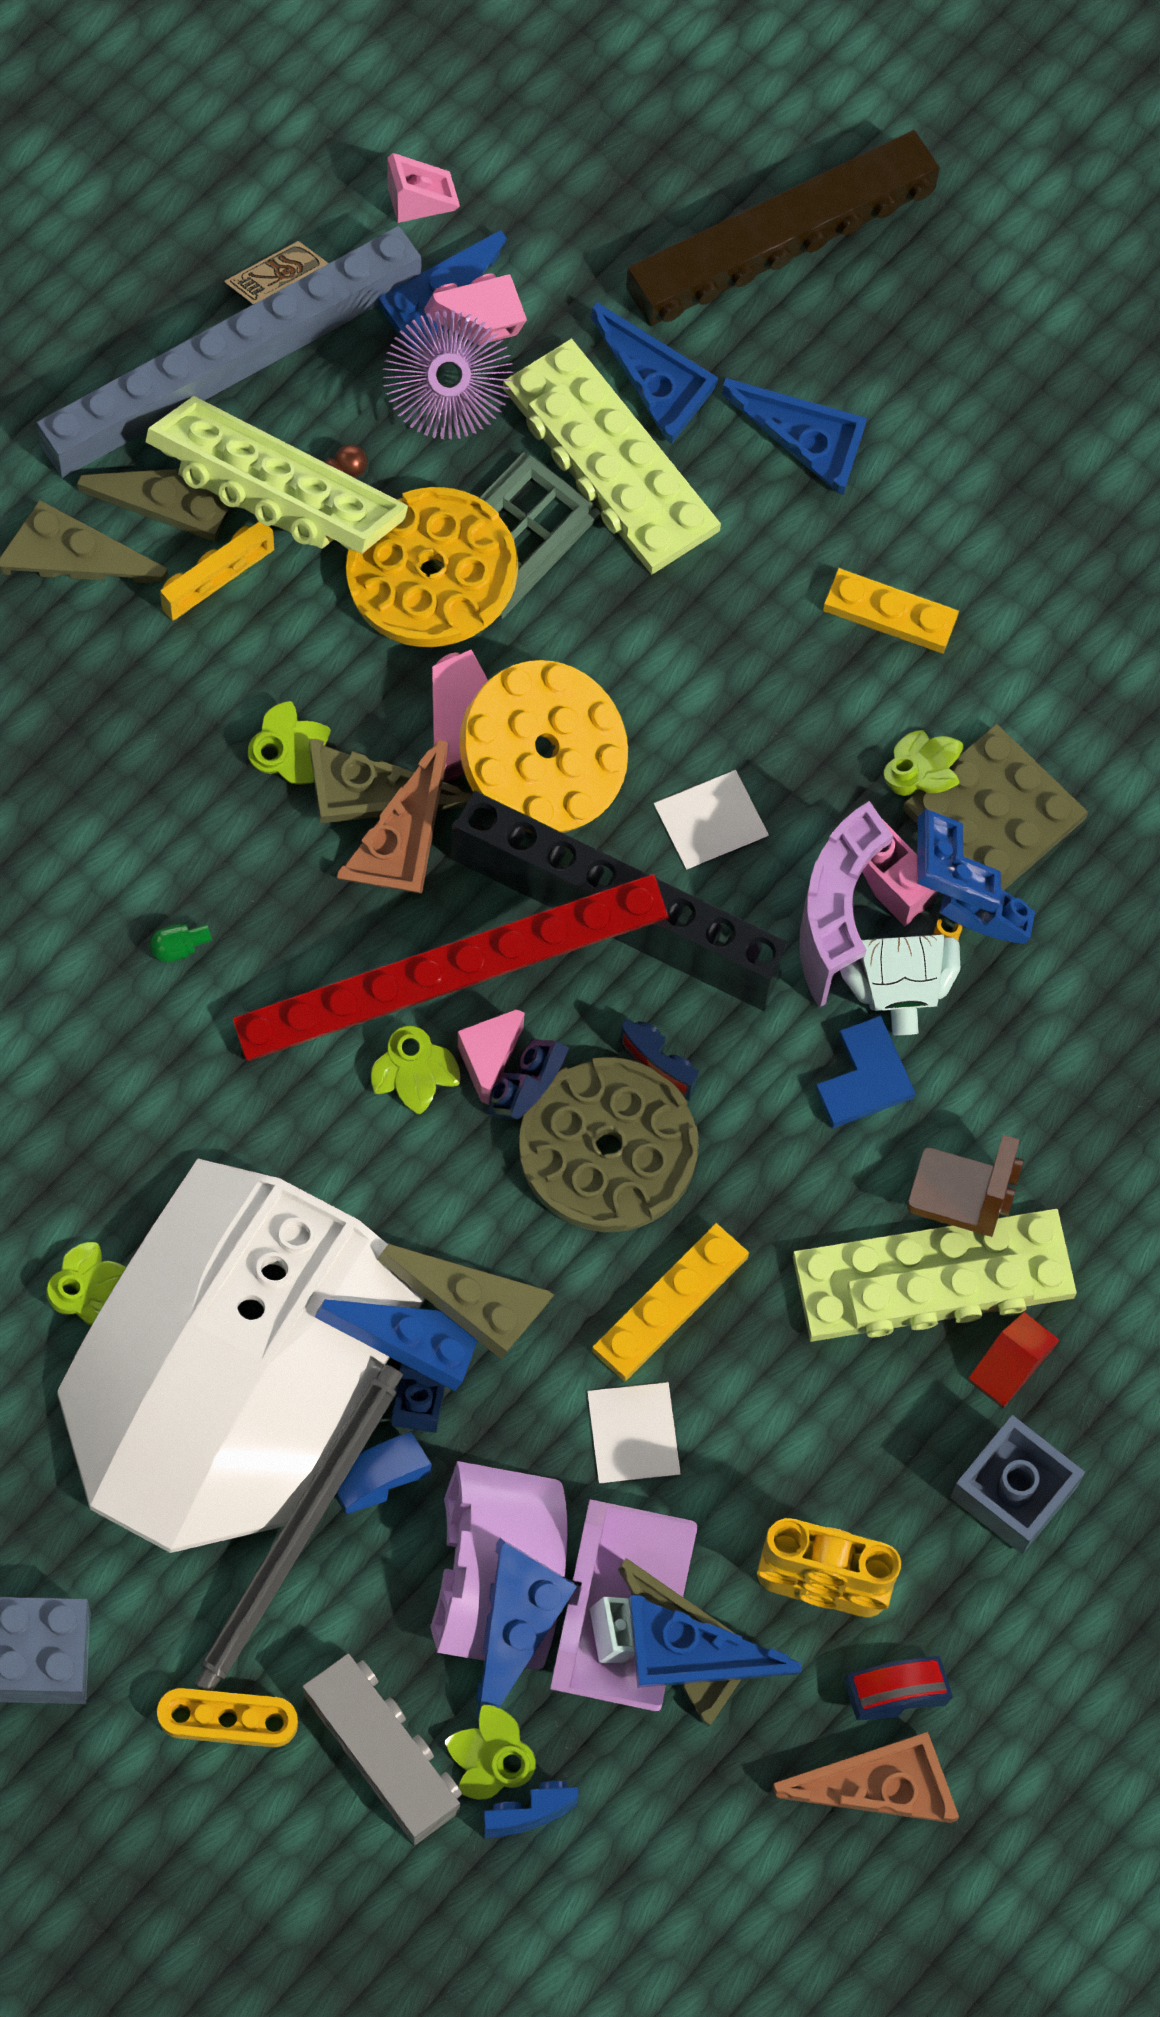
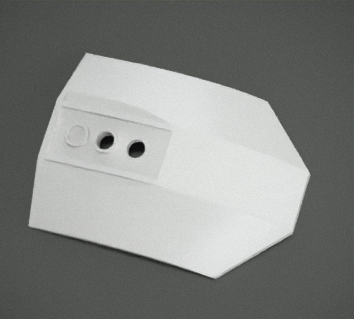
M197 1159L152 1226L108 1297L57 1391L90 1510L169 1553L285 1526L373 1378L377 1379L389 1359V1356L315 1318L316 1311L325 1299L420 1309L425 1301L422 1295L377 1260L388 1244L358 1219L280 1178ZM267 1265H278L285 1270L286 1276L280 1280H269L262 1274L261 1270ZM245 1300H256L263 1306L264 1313L258 1319L248 1320L239 1314L238 1305Z

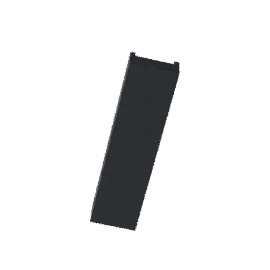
M475 790L460 817L452 825L451 860L552 909L649 876V874ZM485 808L494 814L495 819L489 829L475 822L476 809ZM523 827L529 829L534 835L528 848L521 845L526 836V831ZM562 846L570 849L574 855L567 867L560 864L565 855V849ZM602 866L608 867L613 873L607 886L599 883L605 872ZM656 878L669 918L612 938L764 1011L767 1007L768 998L781 976L782 971L779 969L782 954L788 942ZM681 904L688 906L692 911L686 924L678 921L683 912ZM721 923L726 924L732 930L725 943L717 940L723 930ZM761 943L767 944L773 952V958L769 964L757 959L763 948Z

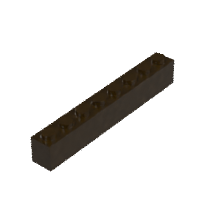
M912 130L629 266L626 289L650 326L661 321H673L684 310L699 303L701 305L708 304L715 300L721 292L734 286L743 287L753 281L756 275L769 269H780L787 265L792 258L806 251L809 253L821 249L829 240L841 234L850 235L859 230L864 223L876 217H888L899 206L913 199L914 201L925 199L936 188L940 167L916 131Z

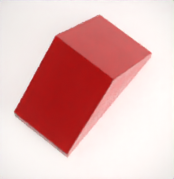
M1023 1312L1001 1332L970 1375L968 1381L1004 1409L1059 1343V1339Z

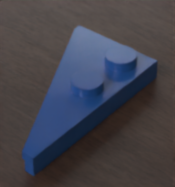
M502 230L378 297L379 308L403 342L422 354L399 331L402 330L423 349L405 327L409 325L426 345L412 322L413 320L416 321L429 341L419 319L420 316H423L434 339L428 317H426L424 311L434 290L452 283L457 284V287L469 285L476 278L483 276L487 268L494 265L500 256L501 248L507 241V237ZM433 321V324H434V327H435V330H436V333H437V337H438V339H439L438 330H437V324H436L435 321ZM441 325L442 333L444 335V326ZM410 351V352L412 353V355H414V356L420 358V357L417 356L415 353H413L412 351Z
M596 302L592 308L590 318L666 441L673 444L717 387L718 377Z
M725 378L722 396L834 491L844 495L867 418Z
M325 1299L315 1314V1318L454 1391L457 1390L464 1380L478 1341L442 1311Z
M502 1538L498 1540L495 1551L498 1554L495 1583H491L490 1589L491 1611L487 1615L482 1651L485 1656L482 1682H478L476 1696L478 1703L476 1715L478 1719L483 1705L501 1706L577 1588L572 1581Z
M630 1595L628 1598L637 1688L796 1675L802 1672L801 1662L789 1658L787 1654L772 1648L768 1650L741 1639L742 1636L709 1623L698 1622L689 1615L677 1610L671 1611L646 1601L642 1596Z

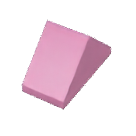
M394 153L387 157L388 191L398 223L455 211L460 207L450 171Z
M517 1009L458 1031L457 1047L480 1101L488 1105L491 1102L492 1089L499 1081L501 1074L504 1073L524 1029L525 1013Z

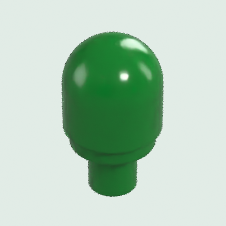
M175 924L159 929L151 937L150 951L155 959L163 963H171L188 958L190 954L195 953L194 946L212 941L208 925L188 930L187 924Z

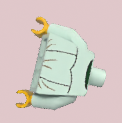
M939 919L933 935L861 940L867 949L866 954L861 959L841 969L842 978L857 999L864 1004H869L871 1010H891L892 1035L919 1034L917 1008L937 1006L938 999L947 996L960 972V945L958 940L963 928L962 925L955 923L953 932L949 933L943 930L941 926L942 919Z

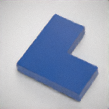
M925 809L918 816L917 884L994 913L1001 905V871L963 857V823Z
M881 1016L840 1031V1040L854 1071L819 1083L815 1089L832 1129L914 1099L916 1093Z

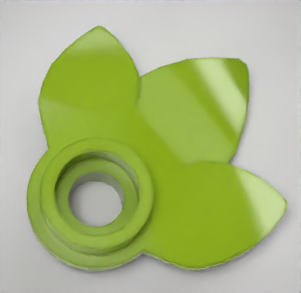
M291 701L278 704L265 714L262 732H259L251 739L248 746L249 761L258 771L266 774L278 773L291 784L303 785L314 783L309 739L324 741L323 746H325L331 729L314 721H297L296 709ZM265 747H273L278 755L276 758L269 760L262 756L261 751Z
M923 730L907 734L896 744L894 748L895 758L884 769L886 784L893 792L903 796L913 795L919 790L927 793H940L960 784L959 779L949 768L962 753L963 743L947 736L934 737L929 740Z
M403 1026L391 1035L387 1045V1052L375 1061L371 1071V1083L375 1094H385L396 1089L404 1105L416 1114H422L433 1099L436 1084L446 1087L458 1086L460 1084V1071L451 1052L446 1048L433 1045L430 1037L424 1030L416 1026ZM410 1039L417 1043V1054L408 1056L403 1052L402 1043L405 1040Z
M96 1242L80 1244L65 1254L62 1270L50 1278L46 1287L47 1299L57 1312L67 1315L76 1313L86 1324L92 1326L127 1267L113 1261L102 1262L101 1249ZM63 1286L73 1287L77 1290V1294L69 1295L65 1293Z
M483 1705L481 1707L479 1729L461 1730L445 1740L446 1747L452 1758L462 1768L467 1770L458 1788L463 1795L477 1800L488 1799L496 1795L504 1786L509 1788L520 1787L527 1783L535 1772V1755L527 1744L520 1741L517 1721L509 1713L494 1705ZM516 1755L521 1760L520 1770L516 1772L507 1770L504 1765L506 1756Z

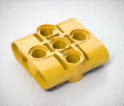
M792 1518L777 1520L768 1529L757 1569V1576L760 1584L772 1593L798 1599L817 1607L870 1618L888 1609L893 1587L901 1570V1559L898 1552L885 1543L856 1536L836 1528L823 1527Z

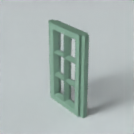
M524 452L480 497L497 512L505 508L520 520L518 525L511 531L513 539L527 526L545 539L523 564L518 561L516 586L510 601L498 616L501 620L601 516V511L592 502H589L587 498L531 455L528 456ZM532 478L549 492L528 514H525L512 504L510 500ZM556 496L573 511L550 533L534 521V518ZM439 560L427 561L438 572L444 568V564Z

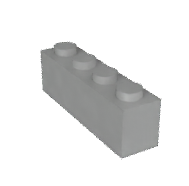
M348 1653L303 1686L304 1698L415 1846L460 1813V1802L457 1798L462 1793L447 1772L439 1775L429 1761L434 1758V1755L425 1741L418 1734L411 1738L401 1723L406 1718L391 1697L384 1701L373 1687L378 1684V1680L370 1667L363 1660L356 1664Z

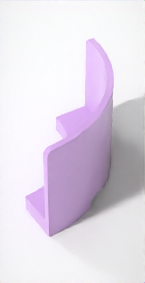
M870 801L852 812L832 832L818 860L815 862L809 883L800 927L799 949L806 983L819 1007L826 1004L833 974L864 957L867 950L861 941L854 921L853 892L856 882L867 863L879 851L891 844L893 840L892 833Z
M457 1461L444 1498L447 1516V1546L455 1547L453 1570L444 1569L438 1603L430 1627L437 1653L484 1661L485 1656L482 1651L487 1615L491 1611L489 1597L491 1583H495L498 1554L495 1551L498 1540L502 1538L547 1567L565 1576L567 1555L566 1501L563 1485L559 1480ZM557 1619L525 1668L540 1670L545 1666Z
M590 1499L573 1581L580 1582L582 1585H576L577 1588L568 1602L550 1689L652 1711L661 1710L666 1686L637 1688L634 1656L624 1664L599 1663L589 1608L603 1597H630L631 1593L618 1571L626 1558L683 1597L697 1533V1524L694 1521Z

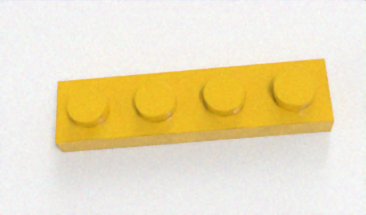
M715 1223L592 1347V1353L626 1382L748 1259L749 1252L721 1226Z

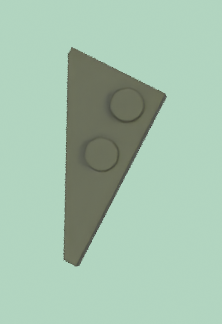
M179 469L81 475L77 483L79 492L216 542L232 507L225 505L220 497L211 491L190 487L184 478L178 475Z
M39 500L0 557V573L5 575H11V570L39 572L40 577L53 578L65 575L71 579L106 581V576L133 578V583L149 584L154 581L164 583L168 578V568Z
M309 739V752L320 823L380 817L401 787L403 788L414 774L412 771L383 761L373 762L365 755L353 751L349 755L323 746L324 741ZM442 782L437 811L464 809L471 797V793H465L457 786Z
M391 1244L387 1245L377 1259L500 1359L506 1355L554 1296L548 1290Z
M626 1558L619 1567L618 1571L631 1595L642 1596L646 1601L671 1611L677 1610L687 1614L693 1620L709 1623L732 1632ZM741 1679L681 1685L702 1723L709 1727Z

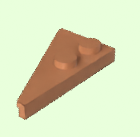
M438 740L434 747L426 752L418 763L419 767L405 786L401 787L381 813L380 820L361 840L363 843L346 866L343 865L338 871L337 878L339 880L422 894L449 748L447 741Z
M928 1732L776 1782L772 1787L776 1798L947 1823H952L959 1819Z

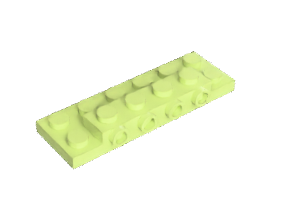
M572 338L506 379L513 381H503V387L511 388L504 389V391L527 418V426L533 436L538 440L544 439L551 448V455L557 466L562 471L568 470L576 480L579 493L587 498L589 502L593 501L601 511V518L608 530L613 534L619 533L651 575L720 532L721 523Z
M195 396L148 428L146 443L160 449L167 456L181 460L178 475L182 476L190 487L211 491L218 495L225 505L243 508L255 514L258 521L263 525L280 527L290 532L293 538L300 544L314 545L323 549L330 542L336 540L345 548L362 554L405 520L408 505Z
M1058 1209L998 1218L993 1237L956 1226H947L794 1251L793 1254L810 1342L867 1333L868 1337H881L891 1334L894 1331L893 1328L910 1325L912 1330H924L936 1326L940 1320L955 1318L957 1323H967L980 1319L983 1313L999 1311L1002 1316L1015 1315L1027 1309L1026 1306L1074 1299L1077 1294Z

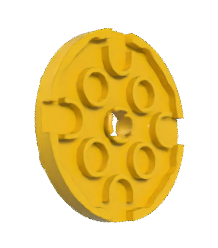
M428 487L402 493L403 498L398 499V501L408 505L405 520L362 554L355 550H348L346 576L357 610L364 620L380 634L410 646L440 647L455 644L475 636L497 619L507 606L514 592L518 577V557L512 533L499 517V513L491 505L465 491L446 487ZM429 560H439L444 564V568L435 574H430L429 577L421 571L422 565Z
M535 660L522 662L504 669L482 685V688L478 691L471 704L467 706L461 723L460 757L464 773L473 792L475 790L562 833L575 830L601 815L613 802L624 781L628 763V743L621 716L609 695L599 684L585 673L566 664ZM540 735L547 738L552 745H555L550 759L540 756L535 748L536 739ZM523 827L526 832L532 833L529 829Z

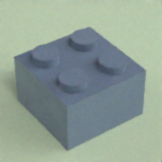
M1012 1415L958 1480L950 1498L1023 1555L1079 1486L1085 1471Z
M0 1597V1702L86 1704L91 1618L87 1599Z

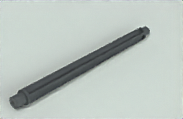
M385 1365L378 1378H373L200 1665L203 1669L194 1682V1685L200 1689L214 1691L220 1679L224 1680L394 1398L396 1394L394 1389L403 1376L395 1368Z

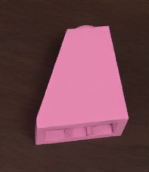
M472 649L462 654L457 652L450 653L442 657L436 665L432 666L433 747L438 740L449 743L442 781L445 783L465 775L459 748L461 723L467 706L471 704L478 691L482 688V685L488 681Z

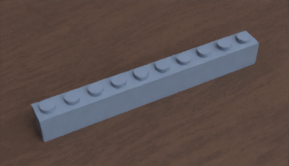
M400 226L395 227L37 422L41 448L61 478L71 474L148 432L150 426L191 397L195 396L204 401L378 306V297L421 274L420 254Z

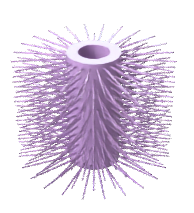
M446 310L443 311L444 339L438 311L435 312L439 340L430 313L427 316L434 339L423 316H420L419 319L429 341L416 321H412L426 345L410 326L406 325L405 327L423 349L402 330L399 331L422 354L399 338H394L420 358L392 344L390 346L421 363L387 352V354L424 368L384 360L385 362L423 370L410 371L384 368L383 370L425 374L383 377H425L384 386L426 380L386 394L424 384L389 402L424 388L393 408V410L424 392L397 416L403 415L426 396L403 422L406 423L427 400L410 427H414L429 406L417 432H420L432 410L424 435L428 436L437 412L433 438L436 437L441 411V439H444L447 413L448 436L452 440L451 410L455 432L459 439L461 438L457 413L464 435L468 436L461 410L472 433L477 434L465 407L480 429H483L470 406L486 424L491 425L471 399L493 419L495 417L472 395L495 411L502 412L474 391L501 405L506 404L475 387L509 398V396L472 383L476 382L511 389L470 378L513 381L471 376L476 374L513 372L471 373L473 371L510 365L503 364L470 370L471 368L510 355L471 366L507 347L473 361L503 340H499L472 357L499 333L493 334L471 352L492 327H489L470 347L486 322L480 324L466 344L479 317L474 319L463 340L471 314L467 315L458 338L463 311L459 313L454 339L455 310L451 311L449 338ZM445 362L453 364L458 370L457 382L448 388L442 386L436 377L438 367Z

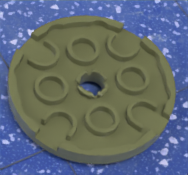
M614 1057L593 1058L591 1062L569 1069L565 1067L558 1071L545 1093L524 1114L519 1136V1155L522 1170L534 1195L550 1212L560 1219L577 1227L598 1232H621L636 1229L657 1220L667 1213L680 1200L691 1182L696 1167L699 1147L697 1126H695L686 1099L677 1087L644 1064ZM604 1135L615 1136L621 1143V1150L619 1149L614 1154L602 1155L596 1146V1141Z

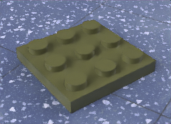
M998 724L993 726L963 752L949 768L957 775L960 784L940 793H927L919 790L904 803L903 811L917 825L918 816L925 809L963 823V857L1001 871V889L1003 890L1008 888L1081 824L1088 814V811Z

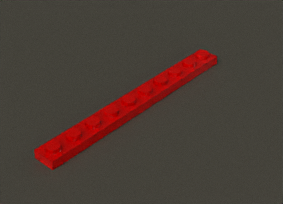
M652 874L234 1017L233 1021L247 1061H252L668 919L669 916L656 877Z

